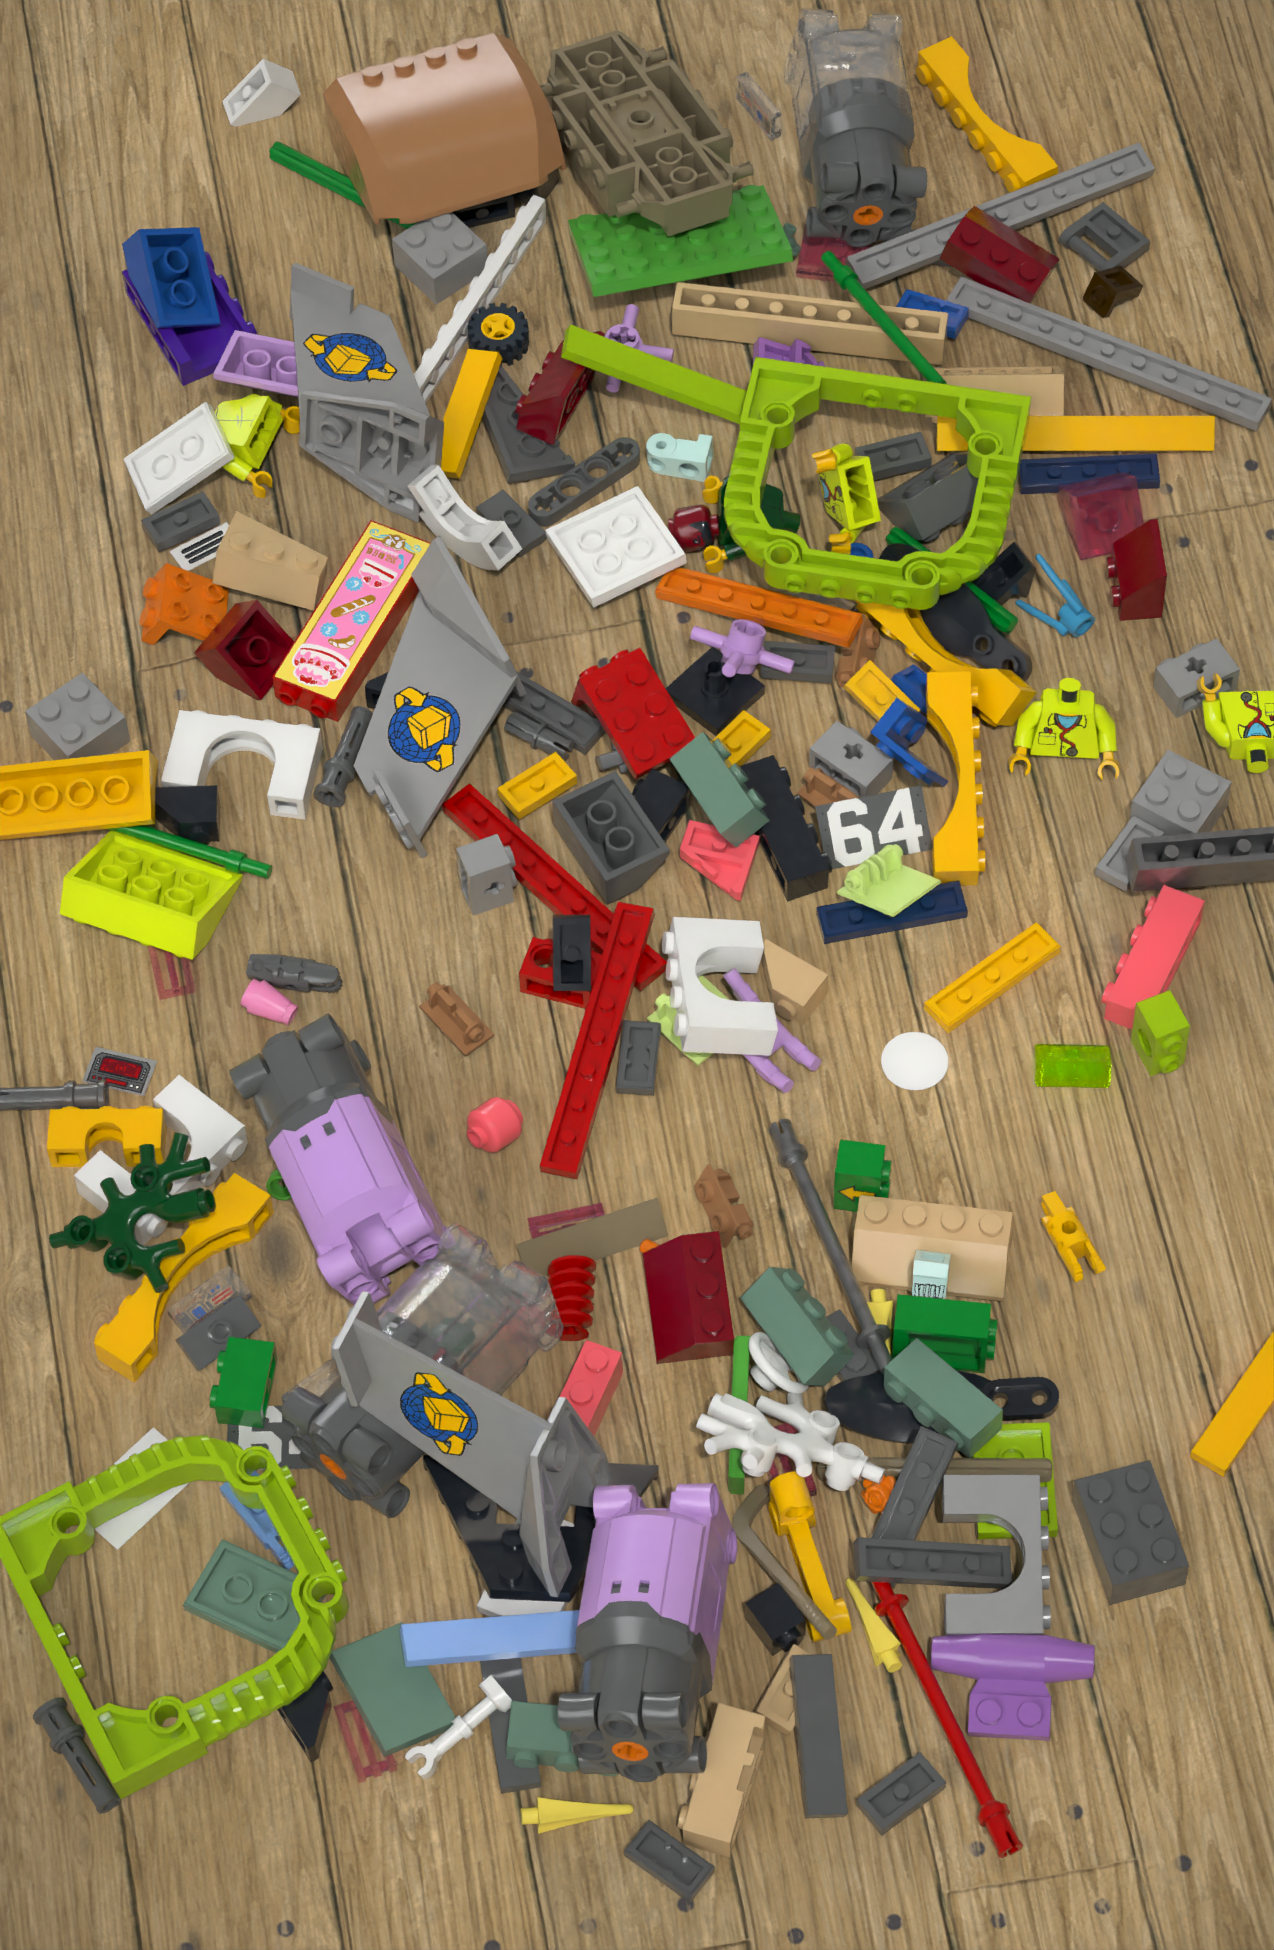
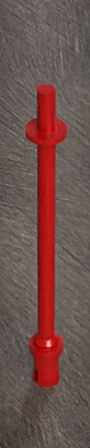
M872 1582L881 1601L874 1608L877 1616H888L981 1807L977 1816L980 1826L986 1827L1000 1858L1007 1857L1006 1851H1008L1009 1855H1013L1022 1849L1023 1844L1008 1818L1010 1810L1007 1804L995 1800L902 1609L909 1602L907 1595H895L888 1582Z

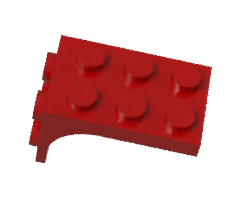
M640 647L632 652H629L628 649L620 651L610 659V663L600 668L597 665L591 666L579 675L571 700L572 704L577 707L587 704L592 709L635 780L649 773L652 768L657 769L669 763L673 755L695 738Z

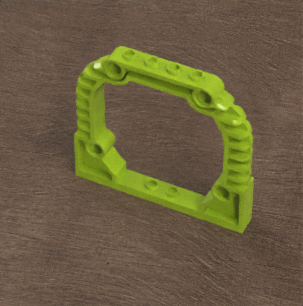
M755 357L741 414L740 432L724 496V516L730 535L734 542L746 552V556L752 562L764 568V579L772 587L788 590L793 593L804 592L822 595L827 598L838 597L857 600L861 603L891 605L899 609L926 610L937 603L939 595L959 590L961 584L980 577L995 561L1005 538L1030 419L1031 396ZM821 399L865 405L871 408L879 407L900 410L905 413L914 412L957 419L956 430L968 442L967 469L970 474L979 478L970 521L962 538L945 552H913L905 555L898 562L809 549L805 540L798 534L786 530L773 529L760 508L775 449L787 447L793 442L795 438V423L819 410Z
M208 1435L176 1436L159 1444L154 1443L150 1445V1448L138 1454L134 1453L129 1456V1459L117 1465L109 1466L107 1470L96 1476L92 1475L86 1478V1481L74 1487L68 1481L0 1516V1559L120 1799L208 1754L206 1747L218 1740L221 1741L231 1733L241 1728L244 1729L250 1726V1723L262 1717L265 1718L271 1715V1712L291 1704L293 1700L312 1687V1684L328 1664L334 1642L336 1641V1623L346 1616L349 1609L348 1598L342 1585L348 1578L338 1559L330 1562L325 1553L331 1547L320 1527L315 1530L312 1529L308 1520L314 1516L304 1496L296 1499L291 1490L297 1484L288 1466L279 1467L272 1453L262 1446H252L243 1451L240 1446L231 1441L228 1443L216 1438H210ZM257 1469H266L265 1472L259 1476H251V1474ZM196 1480L227 1482L233 1495L241 1504L251 1509H264L292 1561L298 1575L293 1582L291 1596L300 1618L299 1625L286 1646L266 1662L183 1704L180 1699L174 1696H162L151 1702L147 1710L130 1709L107 1703L94 1710L80 1682V1679L86 1677V1674L76 1654L68 1658L63 1647L69 1645L70 1642L60 1622L52 1626L39 1596L53 1589L57 1574L68 1555H80L91 1548L95 1539V1528L173 1487ZM79 1525L74 1532L65 1533L66 1529L70 1526ZM324 1595H334L333 1599L329 1602H318ZM171 1717L178 1718L172 1726L161 1727L166 1719Z

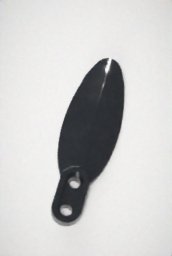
M901 543L889 544L882 551L879 559L898 562L905 555L921 550ZM965 583L961 584L959 590L939 595V599L933 607L919 610L929 631L945 650L963 656H970L986 669L997 668L1007 670V663L1012 660L1014 662L1013 672L1023 681H1026L1031 675L1032 661L1030 656L1001 631L994 628L986 608ZM984 638L988 640V648L985 651L981 649V641Z
M957 1371L993 1402L997 1398L1007 1400V1405L1001 1407L1003 1410L1002 1421L1044 1419L1054 1414L1058 1408L1059 1391L1055 1383L1048 1378L1025 1377L989 1380L974 1373ZM882 1373L842 1381L832 1386L824 1397L828 1413L836 1416L840 1424L854 1432L875 1439L913 1444L921 1426L938 1433L931 1426L926 1427L922 1425L908 1406L903 1402H895L887 1394L884 1388V1374ZM1036 1396H1043L1047 1399L1043 1405H1036L1032 1400Z

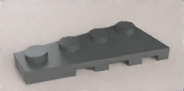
M500 365L482 418L508 483L565 474L575 467V462L570 455H565L560 449L558 439L554 445H551L516 429L519 415L515 413V409L523 393L502 365Z

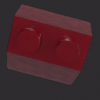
M1150 519L1115 541L1112 546V555L1107 557L1105 561L1107 579L1113 578L1114 586H1110L1111 606L1118 608L1120 621L1162 618L1167 572L1158 519Z
M256 599L234 604L196 649L194 654L217 679L256 700H261L273 686L272 677L294 641Z

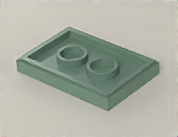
M222 1539L185 1600L183 1607L185 1611L277 1653L286 1646L300 1622L291 1596L292 1585L298 1574ZM326 1595L322 1596L318 1602L322 1603Z
M403 1622L333 1650L330 1655L331 1662L384 1757L445 1732L453 1725L451 1721L455 1718L427 1665L405 1667L399 1631Z

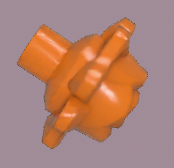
M884 1475L880 1484L866 1478L863 1480L865 1489L862 1491L861 1496L869 1506L871 1513L877 1514L880 1512V1515H882L896 1483L893 1476L885 1477Z

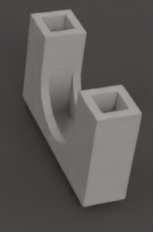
M1040 1475L943 1476V1523L983 1522L998 1525L1007 1530L1016 1539L1023 1555L1022 1572L1009 1587L995 1593L945 1595L944 1626L946 1636L968 1634L1043 1635V1629H1050V1605H1043L1042 1591L1049 1590L1050 1587L1049 1565H1042V1550H1048L1049 1531L1048 1526H1041V1511H1047L1048 1491L1047 1487H1040Z

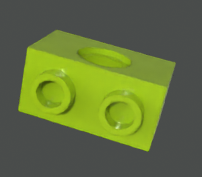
M1170 990L1137 1002L1135 1006L1131 1042L1150 1076L1161 1072L1165 1074L1177 1070L1185 1061L1190 1025Z

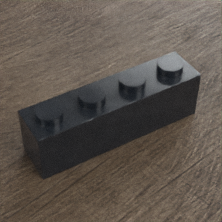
M774 755L741 765V769L749 778L745 785L749 790L754 788L766 803V806L762 809L770 821L756 831L755 835L760 836L762 850L787 902L827 889L828 873L832 872V865L828 854L825 851L820 852L817 846L818 836L812 823L807 824L803 817L805 810L798 794L793 796L790 790L791 780L787 769L784 766L779 767Z

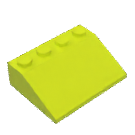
M110 830L64 876L60 915L72 918L81 924H90L104 929L113 935H122L139 941L145 946L163 949L177 957L193 960L211 939L242 881L243 874H237L226 870L224 867Z

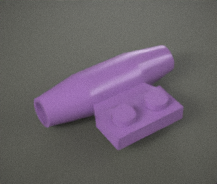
M1040 1634L936 1636L932 1639V1670L978 1680L970 1693L968 1736L1050 1741L1052 1699L1045 1684L1094 1678L1095 1645Z

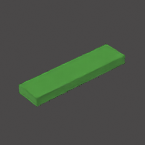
M736 1336L734 1338L732 1396L748 1403L750 1361L748 1342L750 1336ZM731 1448L729 1451L728 1489L730 1494L744 1495L745 1472L740 1461L743 1450L738 1448Z

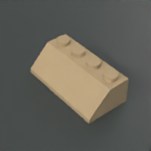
M1059 366L934 367L948 385L1031 396L1030 416H1064V373ZM924 414L925 417H931V422L937 423V416Z
M860 1195L854 1229L851 1268L859 1285L912 1291L916 1250L951 1254L946 1295L1004 1302L1013 1239V1212Z

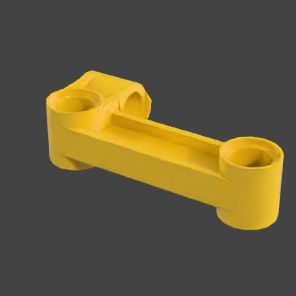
M795 1471L781 1474L769 1484L770 1502H768V1510L774 1532L777 1537L786 1535L804 1591L837 1628V1633L834 1637L852 1632V1626L846 1604L842 1597L833 1599L810 1528L816 1527L815 1508L805 1479ZM804 1616L811 1641L814 1643L825 1640Z

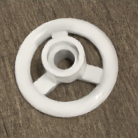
M763 1332L751 1335L748 1346L756 1362L751 1368V1374L755 1381L762 1388L770 1392L774 1391L778 1386L793 1394H803L806 1392L809 1385H804L797 1375L798 1382L790 1380L788 1371H793V1369L768 1335Z

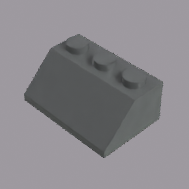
M968 451L953 452L877 499L879 510L895 527L904 530L915 540H922V542H928L937 538L941 534L940 529L948 524L955 525L966 520L969 517L968 512L973 508L979 479L970 474L967 469Z
M616 770L552 801L555 828L606 904L638 890L670 854V849Z

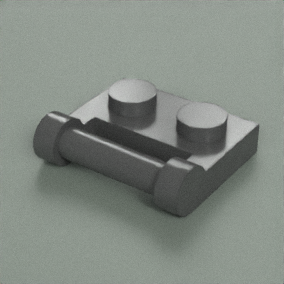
M1104 202L1067 227L1059 237V242L1064 247L1075 250L1099 271L1118 266L1124 268L1148 251L1150 246L1149 239ZM1086 234L1109 253L1112 258L1106 260L1080 237Z

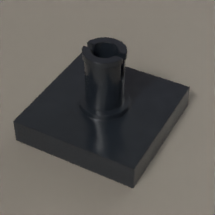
M711 647L665 689L676 707L717 736L743 710H748L765 694V685L751 674L736 673L733 677H726L722 673V668L725 664L724 661L721 663L723 654L716 648Z

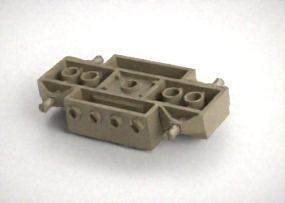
M617 30L552 50L550 77H547V83L539 86L545 97L552 96V114L563 153L609 217L616 215L617 218L632 213H640L641 216L659 224L667 236L729 217V206L732 205L733 183L738 179L754 175L752 163L750 164V161L734 167L730 165V148L733 147L731 132L728 128H724L721 125L714 109H709L704 102L701 92L698 89H694L687 73L684 70L681 71L673 59L650 66L651 64L668 59L664 46L646 52L644 48L636 45L623 32Z

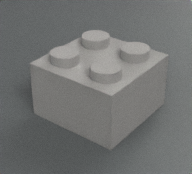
M453 212L419 221L392 239L394 265L435 305L471 283L475 276L479 277L484 270L485 262L488 258L487 245Z
M83 672L25 711L30 735L53 760L108 755L130 742L126 717Z
M1167 750L1132 800L1130 819L1132 816H1135L1165 832L1164 835L1210 832L1228 806L1232 782Z

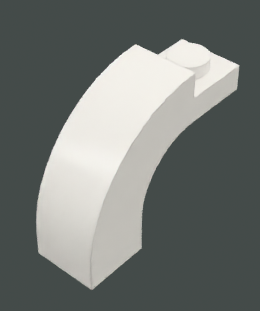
M430 465L408 485V488L423 509L419 515L436 537L440 536L444 544L468 563L485 570L499 571L522 550L505 521L487 520L476 514L463 502L439 465Z

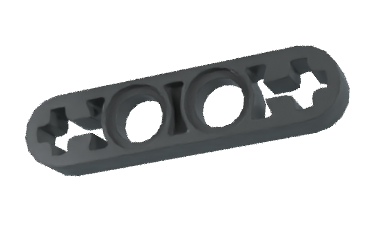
M618 438L530 497L528 502L529 516L541 527L551 526L638 467L640 463L638 443L632 438ZM594 468H603L607 471V474L601 478H594L589 475V471ZM567 486H576L580 489V492L574 496H567L562 493V490Z

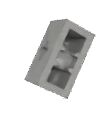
M1216 638L1206 644H1197L1189 652L1176 658L1171 657L1161 662L1155 670L1153 688L1175 718H1178L1203 706L1202 701L1205 700V694L1201 693L1197 688V680L1200 676H1204V685L1208 689H1213L1214 687L1213 674L1217 673L1220 676L1222 685L1215 692L1216 698H1218L1219 692L1237 690L1240 669Z
M838 721L809 748V768H821L825 774L859 797L878 794L892 779L893 758L877 746L875 747L866 741L857 730L852 727L847 728Z
M498 834L456 848L460 889L473 916L514 902L513 887L517 886V880L512 867L516 866L515 858L509 845L503 847Z

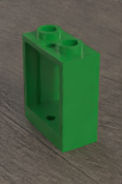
M898 1294L892 1359L918 1338L953 1369L985 1374L986 1359L994 1360L998 1319L990 1318L991 1304Z

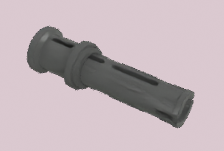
M355 706L352 709L351 716L341 736L334 757L325 762L323 768L324 777L322 782L316 785L313 793L315 798L324 805L340 807L345 802L346 795L344 792L348 783L353 781L356 772L353 765L373 715L365 707Z
M106 1079L99 1080V1083L77 1084L75 1080H69L64 1083V1086L0 1088V1111L62 1109L68 1106L79 1109H99L103 1106H109V1086Z
M58 1697L49 1700L34 1712L33 1720L45 1729L51 1739L50 1747L52 1750L57 1752V1754H63L78 1781L96 1806L97 1812L103 1814L112 1810L120 1803L121 1799L83 1741L85 1737L81 1725H75L66 1711L67 1703L64 1698ZM83 1763H84V1765L86 1766V1768L88 1769V1771L90 1772V1774H91V1776L93 1777V1779L95 1780L96 1785H95V1783L93 1782V1780L91 1779V1777L89 1776V1774H88V1772L86 1771V1769L84 1768Z

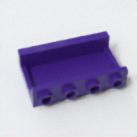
M205 251V256L220 319L218 326L157 328L133 285L128 270L122 271L127 296L182 386L214 373L235 330L257 334L253 323L244 320L243 310L236 297L231 299L229 296V288L223 275H216L214 263L207 251Z

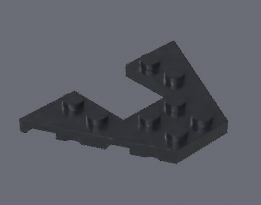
M423 1455L424 1469L428 1471L438 1491V1497L441 1503L445 1505L449 1513V1519L459 1539H462L467 1548L470 1560L476 1572L480 1574L483 1586L490 1599L570 1602L579 1590L580 1582L586 1575L592 1534L596 1524L592 1507L576 1506L575 1527L560 1526L572 1569L559 1596L552 1597L528 1562L519 1535L521 1524L497 1523L499 1506L497 1503L431 1456ZM609 1463L613 1476L611 1485H634L639 1497H642L652 1481L657 1480L659 1477V1465Z

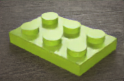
M1050 1423L1002 1424V1429L977 1451L972 1458L1050 1459L1052 1463L1051 1481L1040 1482V1487H1047L1048 1509L1047 1511H1041V1526H1048L1049 1537H1057L1058 1523ZM977 1522L978 1540L1014 1538L1007 1530L998 1525Z

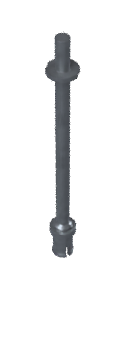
M780 1119L779 1121L784 1131L783 1134L780 1133L776 1122H773L768 1128V1132L772 1136L779 1152L777 1156L778 1161L782 1167L791 1169L862 1328V1332L857 1337L858 1346L862 1349H871L881 1373L884 1374V1367L893 1360L885 1344L891 1335V1331L887 1325H877L805 1166L804 1162L808 1157L806 1147L799 1143L791 1121L789 1119Z

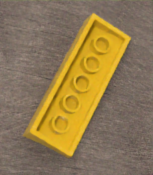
M149 750L0 766V840L155 824V789L159 760Z

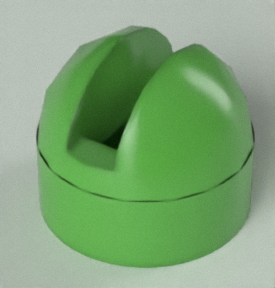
M277 1168L271 1173L266 1183L267 1191L278 1200H289L291 1195L286 1185L283 1187L278 1184L283 1178Z

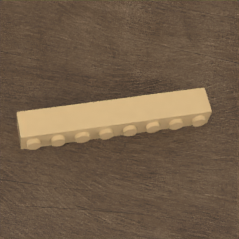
M677 282L672 306L673 335L752 344L761 337L787 346H791L795 339H798L811 346L813 351L909 361L857 302ZM879 305L930 364L943 365L947 341L948 313Z

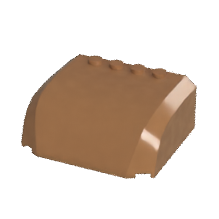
M496 33L473 39H462L456 44L442 48H431L425 53L411 57H399L395 61L383 65L368 66L362 71L337 77L323 93L333 150L375 224H380L381 219L399 218L400 224H412L539 187L548 181L549 173L557 168L562 171L566 169L554 117L541 87L513 41Z

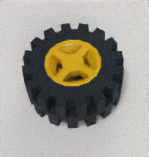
M495 303L489 304L488 309L484 306L479 308V314L474 312L471 316V321L469 320L468 322L469 347L475 350L498 352L502 357L500 365L502 363H507L508 366L513 365L514 359L520 361L523 358L522 353H527L529 345V327L522 311L517 313V307L513 305L507 308L506 303H501L500 307H496Z

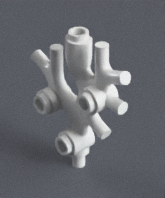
M789 1392L787 1395L788 1405L761 1395L755 1408L751 1404L727 1393L724 1396L716 1393L710 1403L707 1415L702 1413L696 1425V1428L715 1436L707 1439L704 1443L708 1454L713 1455L731 1448L743 1450L740 1459L743 1464L742 1469L751 1476L761 1477L765 1472H768L771 1469L776 1453L787 1455L793 1459L796 1465V1472L801 1477H807L812 1473L811 1462H820L828 1465L825 1471L827 1484L839 1491L848 1490L850 1486L855 1484L856 1480L860 1481L862 1477L880 1484L885 1473V1469L869 1463V1457L865 1456L859 1447L846 1442L833 1445L840 1425L838 1418L826 1411L816 1410L809 1413L804 1407L802 1394ZM762 1413L790 1424L799 1433L788 1434L775 1429Z

